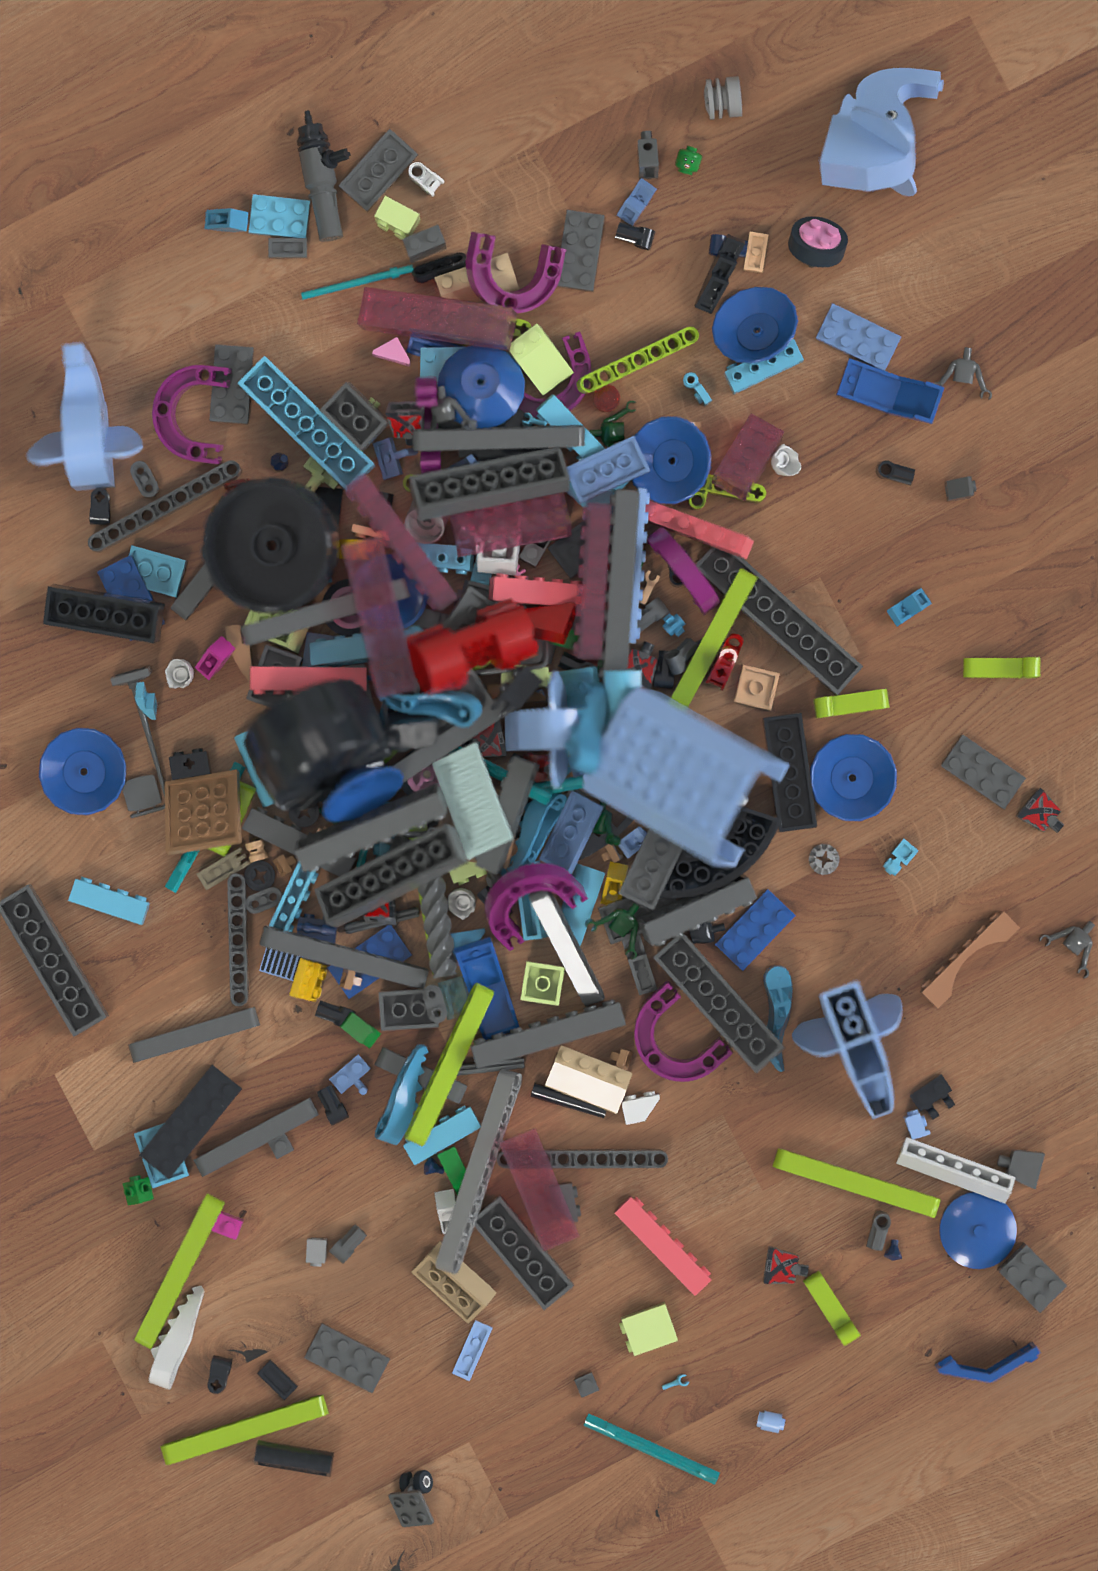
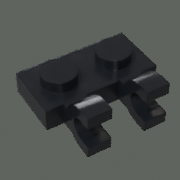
M942 1074L910 1095L919 1111L921 1112L926 1109L932 1120L940 1116L932 1105L940 1098L948 1109L955 1106V1103L948 1095L952 1089Z

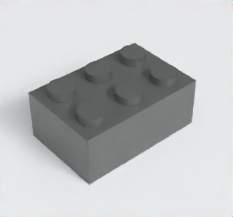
M345 382L320 409L361 451L366 450L389 425L388 419L351 382Z
M265 645L258 667H300L303 658ZM249 690L246 699L271 707L286 698L288 694L290 695L292 690H285V694H273V690H265V694H254V690Z
M424 989L378 992L381 1031L439 1027V1023L431 1021L428 1016L423 999ZM430 991L429 997L435 998L436 993L434 991ZM438 1009L434 1011L436 1017H439Z
M1025 1243L997 1269L1039 1313L1067 1287Z

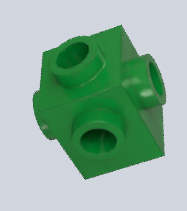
M140 1175L129 1177L130 1181L122 1183L128 1206L154 1199L149 1177L141 1178Z

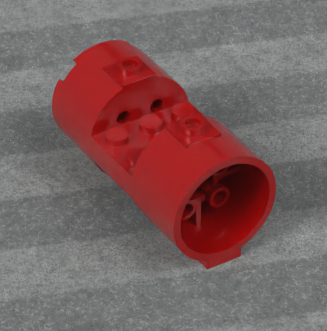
M510 598L478 610L475 619L477 625L452 633L451 630L444 628L440 624L406 637L405 648L408 651L410 665L423 692L431 696L447 689L461 688L467 683L468 671L471 668L484 666L489 661L497 669L504 670L506 668H514L521 661L535 657L538 653V643L536 639L533 640L532 630H534V627L521 604L517 605Z

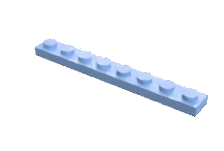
M642 488L637 489V491H640L629 643H636V639H640V628H637V620H641L642 609L638 608L639 601H642L643 589H640V581H644V570H641V563L645 562L646 551H642L643 543L647 541V532L644 531V524H648V512H645L646 504L649 505L650 493H646L647 489Z

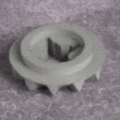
M820 844L811 850L809 864L818 874H830L839 865V854L831 845ZM825 851H827V858L832 860V862H826L822 868V861L816 857H822Z

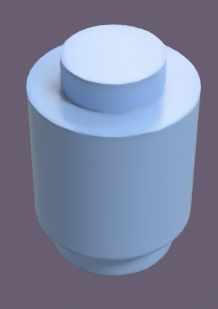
M769 1411L759 1412L756 1427H761V1430L779 1433V1430L784 1429L785 1419L782 1418L783 1414Z

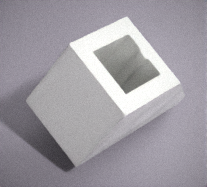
M655 1091L643 1093V1097L636 1098V1095L624 1097L625 1100L621 1103L626 1125L645 1121L659 1101V1093L655 1094Z
M454 1189L434 1192L443 1234L446 1233L456 1203Z

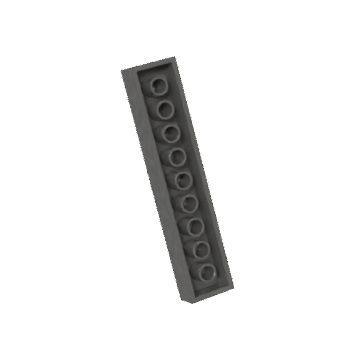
M615 490L614 494L610 495V506H613V513L609 514L608 525H612V531L607 536L610 552L606 553V564H609V571H605V583H608V590H605L603 595V602H607L606 610L602 611V622H605V629H601V641H604V649L600 648L599 660H603L602 668L598 670V677L603 684L604 671L628 670L640 491Z
M711 547L696 564V567L705 579L724 596L729 591L740 568L757 576L758 578L740 610L835 696L862 669L863 666L743 558Z

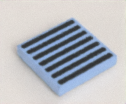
M266 948L259 971L293 981L299 960L303 957Z

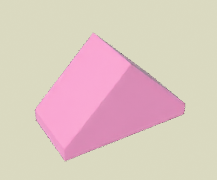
M397 337L374 349L372 353L377 358L409 367L411 364Z

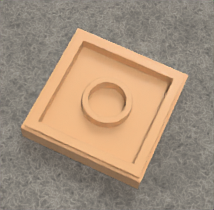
M742 665L734 702L771 711L780 673Z

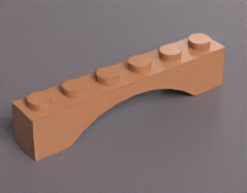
M998 911L989 918L991 922L987 926L982 925L975 932L977 936L973 940L969 938L962 945L964 949L959 954L955 952L948 959L950 963L945 967L942 965L935 972L936 976L932 980H926L921 985L923 989L920 992L935 1008L938 1009L952 996L956 974L969 956L986 945L1007 941L1020 928L1004 911L1000 913Z

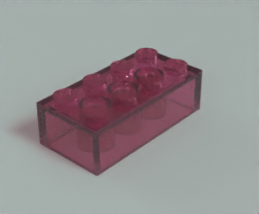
M751 413L715 471L712 484L746 501L773 453H775L780 445L784 431Z

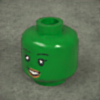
M687 145L686 149H679L675 161V166L679 172L689 175L698 172L702 161V155L697 152L698 148Z

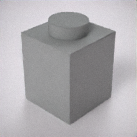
M308 1237L306 1262L310 1263V1266H322V1263H326L327 1238Z

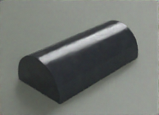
M258 1440L254 1464L331 1477L334 1452Z

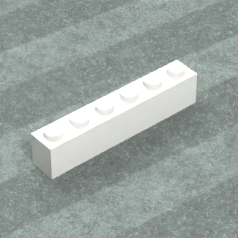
M907 1137L901 1147L896 1163L1002 1203H1006L1016 1178Z

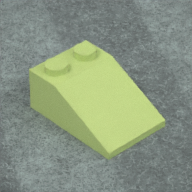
M538 324L506 346L543 396L574 373Z
M295 609L275 614L259 613L250 610L243 626L295 611ZM309 627L265 641L298 653Z

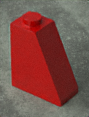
M570 602L525 609L534 627V630H532L533 638L565 645L577 615L575 603Z

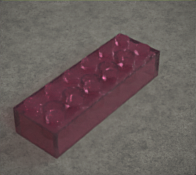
M563 492L450 515V525L458 557L571 536V521Z
M536 1127L500 1141L499 1144L543 1251L580 1237Z

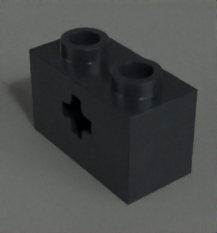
M203 748L193 749L191 754L185 755L184 751L175 752L173 757H169L172 780L212 774L208 751H203ZM189 758L191 761H195V765H192V769H190L188 766H185V763L188 762Z

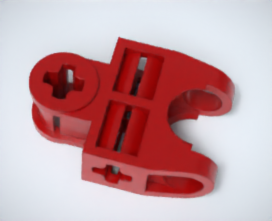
M735 633L728 635L716 663L708 675L706 684L711 683L720 687V690H724L744 643L740 635ZM732 638L737 639L740 644L733 646L729 640Z

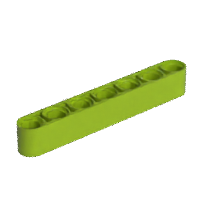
M686 327L581 377L577 381V389L584 394L597 390L695 343L699 338V333L694 327ZM686 331L692 334L691 341L686 340L684 336ZM669 339H672L675 342L674 349L669 348ZM652 347L657 348V350H658V356H657V357L652 356V354H651V349H652ZM635 355L640 356L642 360L640 365L635 364ZM618 363H621V364L624 365V367H625L624 373L618 372V370H617V365H618ZM601 371H604V372L607 373V375H608L607 381L601 380V378H600V373H601ZM585 379L590 381V389L584 388L583 381Z

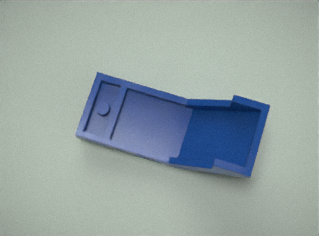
M849 358L836 395L891 415L932 424L945 387L928 381L923 382L901 377Z
M491 937L454 948L468 993H470L475 983L494 990L493 998L479 1026L482 1037L488 1040L492 1038L491 1035L500 1032L507 1034L510 1033L511 1029L520 1027Z
M1030 1342L987 1369L957 1364L951 1355L934 1365L939 1373L992 1383L1025 1362L1031 1363L1035 1361L1040 1351L1033 1342Z

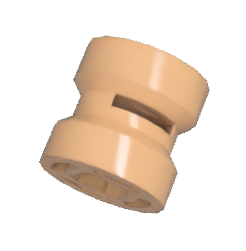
M263 839L245 844L246 850L250 853V863L269 858L264 850L265 843Z

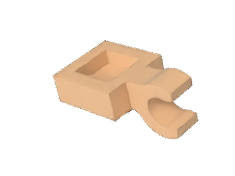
M647 571L645 574V581L647 583L645 588H640L643 589V598L639 603L644 606L660 577L657 575L655 580H650V571Z

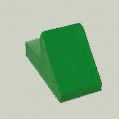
M353 1012L348 1015L340 1026L355 1040L364 1044L369 1049L381 1035L377 1029Z

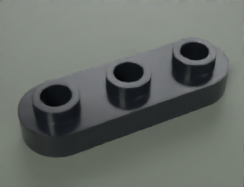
M458 252L416 266L412 270L413 279L417 283H426L437 276L466 267V254Z

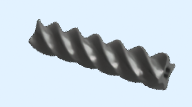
M441 876L418 887L419 894L422 896L421 911L425 916L423 926L428 935L426 946L431 954L429 966L434 973L433 978L457 974L455 972L457 960L452 952L454 940L450 934L451 920L447 915L448 901L444 896L446 886Z

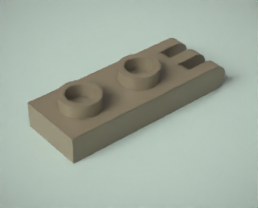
M241 847L197 873L206 890L251 864L249 860L243 864L241 863V860L247 857L245 854L240 857L237 856V854L243 851Z

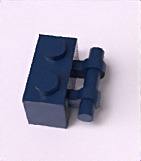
M304 913L303 917H299L297 923L298 934L336 944L337 928L326 924L324 916L323 919H316L314 914Z

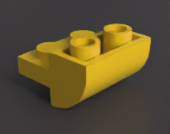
M300 958L289 993L290 996L316 1002L322 992V988H320L322 981L327 976V965Z

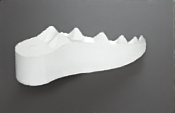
M202 1286L192 1288L194 1293L187 1295V1303L177 1307L180 1312L178 1317L168 1320L171 1326L168 1334L158 1337L162 1342L160 1346L151 1349L154 1363L150 1372L149 1383L168 1390L171 1389L178 1368L192 1340L199 1308L205 1293Z

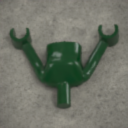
M633 400L627 402L623 410L605 418L600 429L589 430L593 437H601L602 442L608 448L615 445V442L624 441V422L614 421L629 412L634 413L636 409L630 410L628 405L636 402Z
M600 799L599 805L603 806V809L592 833L608 834L605 839L606 843L611 846L613 844L618 846L621 843V839L614 835L612 831L611 821L613 814L606 809L607 803Z
M634 902L628 911L617 908L597 921L587 919L585 921V927H588L589 924H594L591 932H595L597 926L611 921L608 927L623 938L632 929L629 946L625 948L624 953L627 955L628 952L633 951L631 959L633 960L637 957L635 942L639 924L634 916L640 908L637 903Z

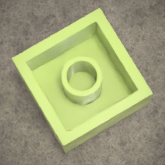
M387 196L384 197L374 216L379 228L388 231V229L392 230L395 233L394 235L401 240L413 235L420 222L419 213Z
M527 961L521 1000L559 1006L565 967Z

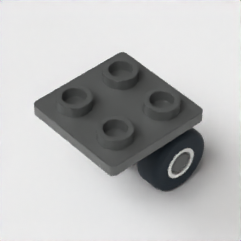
M420 1470L414 1474V1477L411 1472L403 1473L399 1479L401 1492H394L388 1495L401 1526L432 1525L434 1519L422 1495L429 1493L432 1489L433 1479L430 1472Z

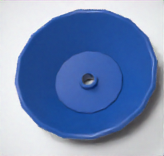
M752 287L741 290L725 300L716 312L712 325L714 343L724 356L736 362L754 364L769 360L785 350L795 336L798 324L796 308L786 294L774 288Z
M474 344L459 349L446 360L438 375V387L444 386L446 397L454 398L468 417L477 421L476 428L483 429L503 424L517 412L524 398L525 379L520 365L508 352L494 345ZM483 380L484 384L478 385L477 382ZM454 408L456 418L454 421L462 424L463 419Z
M659 417L646 423L634 435L650 472L633 479L632 483L637 489H647L646 493H650V500L659 504H677L693 497L704 486L711 469V451L705 435L694 423L680 417ZM674 457L676 461L674 464H671V458Z
M75 728L60 733L47 745L40 759L39 779L44 794L56 807L69 814L91 815L105 810L118 799L125 785L127 766L121 749L110 736L96 729ZM83 768H86L88 771L86 775L81 774Z
M845 734L829 740L817 752L810 767L812 792L816 802L827 814L843 821H863L878 815L890 803L897 788V769L891 754L879 741L861 734ZM851 774L855 775L856 777L855 781L853 782L849 780V776Z
M363 766L355 768L339 779L324 805L323 815L329 821L335 822L359 818L390 800L402 786L404 776L399 769L389 767Z

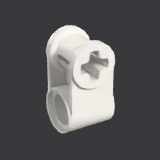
M415 162L409 167L410 179L432 197L435 195L434 192L440 184L445 182L440 176L420 162ZM417 167L423 173L421 176L416 177L412 174V170Z

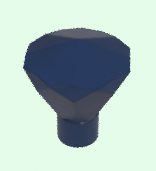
M275 453L271 457V466L275 470L283 471L288 467L287 455Z
M431 1157L424 1164L425 1175L443 1174L445 1171L443 1166H439Z
M891 1240L890 1247L884 1253L885 1258L891 1261L902 1259L898 1247L899 1240Z

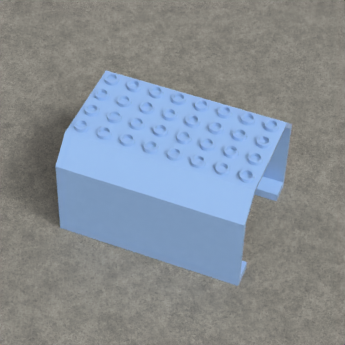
M637 686L621 703L600 743L598 768L593 775L585 773L583 790L710 863L735 867L744 850L722 838L754 777L761 771L781 782L789 764L665 694Z

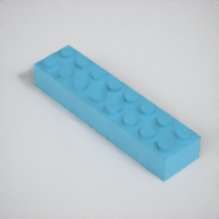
M266 356L238 382L239 386L348 493L375 467V464Z

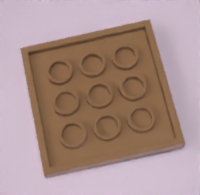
M237 769L165 782L166 853L168 855L241 843L240 776Z

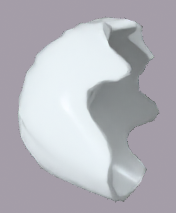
M785 444L780 445L771 457L772 468L777 474L783 476L798 474L801 470V463L798 460L799 454L790 447L785 446Z
M173 659L170 661L165 670L169 687L175 689L178 687L185 688L192 682L194 669L188 661L184 659Z
M457 888L448 896L449 910L457 917L464 920L470 913L474 912L476 899L470 890Z

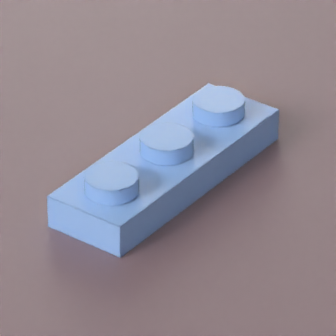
M477 1320L474 1321L452 1374L470 1381L493 1327Z

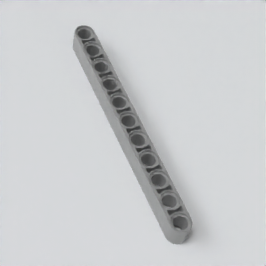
M501 1069L497 1076L436 1260L437 1269L456 1274L460 1270L522 1083V1075L520 1073Z

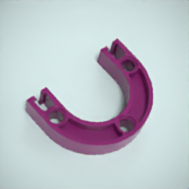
M471 231L466 256V273L472 290L481 301L503 312L523 313L539 307L553 294L561 277L566 249L542 244L537 270L533 279L524 288L508 292L502 290L495 283L491 274V259L496 236ZM485 237L483 247L479 249L480 238ZM551 250H555L553 260L550 261ZM481 253L482 258L477 262L476 257ZM551 266L552 271L550 274H547V269ZM509 297V304L505 306L504 302Z
M580 331L576 332L573 336L574 339L578 338L580 348L574 351L571 350L568 344L569 335L562 338L574 373L566 389L555 397L570 412L581 403L586 395L577 389L578 379L591 373L590 357ZM578 353L583 354L585 360L581 363L574 360V356ZM585 379L583 386L588 389L590 381ZM524 392V398L519 408L524 413H530L532 418L540 420L537 417L539 413L536 409L546 399L534 398Z
M206 365L187 366L175 371L161 384L153 402V424L159 439L173 454L190 461L222 464V457L207 458V449L216 448L215 452H219V450L223 451L224 445L201 443L189 439L179 429L175 413L180 397L194 386L210 385L230 388V380L220 383L216 382L215 378L217 371L224 372V375L232 374L231 368ZM205 370L209 372L207 380L202 378V372ZM163 404H166L168 407L166 414H162L160 411ZM197 446L201 450V454L198 457L193 454V450Z
M436 376L416 377L417 406H425L424 429H430L432 421L431 406H436L438 400ZM441 450L421 451V474L441 470Z
M660 527L647 537V544L653 548L656 555L659 554L679 577L693 597L692 601L695 605L697 604L704 616L720 604L718 596L705 577L663 527Z
M549 863L528 864L510 871L493 885L485 901V915L492 933L509 951L514 949L510 939L512 936L518 938L517 942L519 944L525 942L521 928L508 916L510 908L520 897L539 890L551 891L559 895L571 909L577 907L573 898L575 893L581 897V902L588 899L583 886L566 869Z
M667 980L646 999L637 1014L634 1028L636 1048L646 1066L657 1075L679 1082L697 1080L714 1071L733 1054V1050L727 1045L724 1053L718 1057L713 1051L719 1044L721 1046L725 1045L720 1036L700 1054L689 1059L670 1057L658 1047L654 1038L655 1024L659 1017L681 998V994L675 989L673 991L675 995L667 1001L664 1000L661 996L667 988L669 990L673 988ZM654 1000H659L662 1003L659 1009L651 1006ZM657 1054L660 1058L657 1062H651L649 1056ZM707 1056L714 1059V1062L710 1065H706L703 1062V1059Z

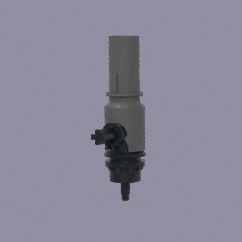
M306 110L304 112L306 125L298 128L299 137L297 139L305 188L310 191L308 196L313 204L319 241H334L343 237L337 207V190L334 189V185L337 183L334 168L337 167L339 162L348 160L351 154L347 148L336 152L328 149L330 142H327L329 138L323 131L322 124L313 123L310 111Z

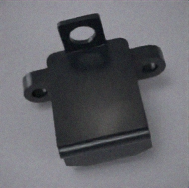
M383 699L382 707L385 729L389 739L390 750L403 752L410 748L429 747L438 741L439 717L409 714L400 711L388 713L386 699Z

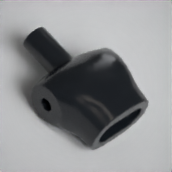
M706 921L700 924L701 927L698 929L690 930L693 944L711 943L715 941V933L725 931L724 923L712 925V922L708 923Z

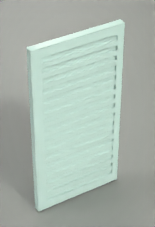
M473 743L432 763L467 859L471 860L473 857L513 839L477 743Z

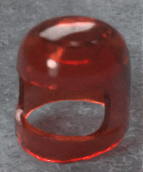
M523 753L524 759L540 764L534 783L544 782L548 777V774L544 772V766L547 761H551V755Z

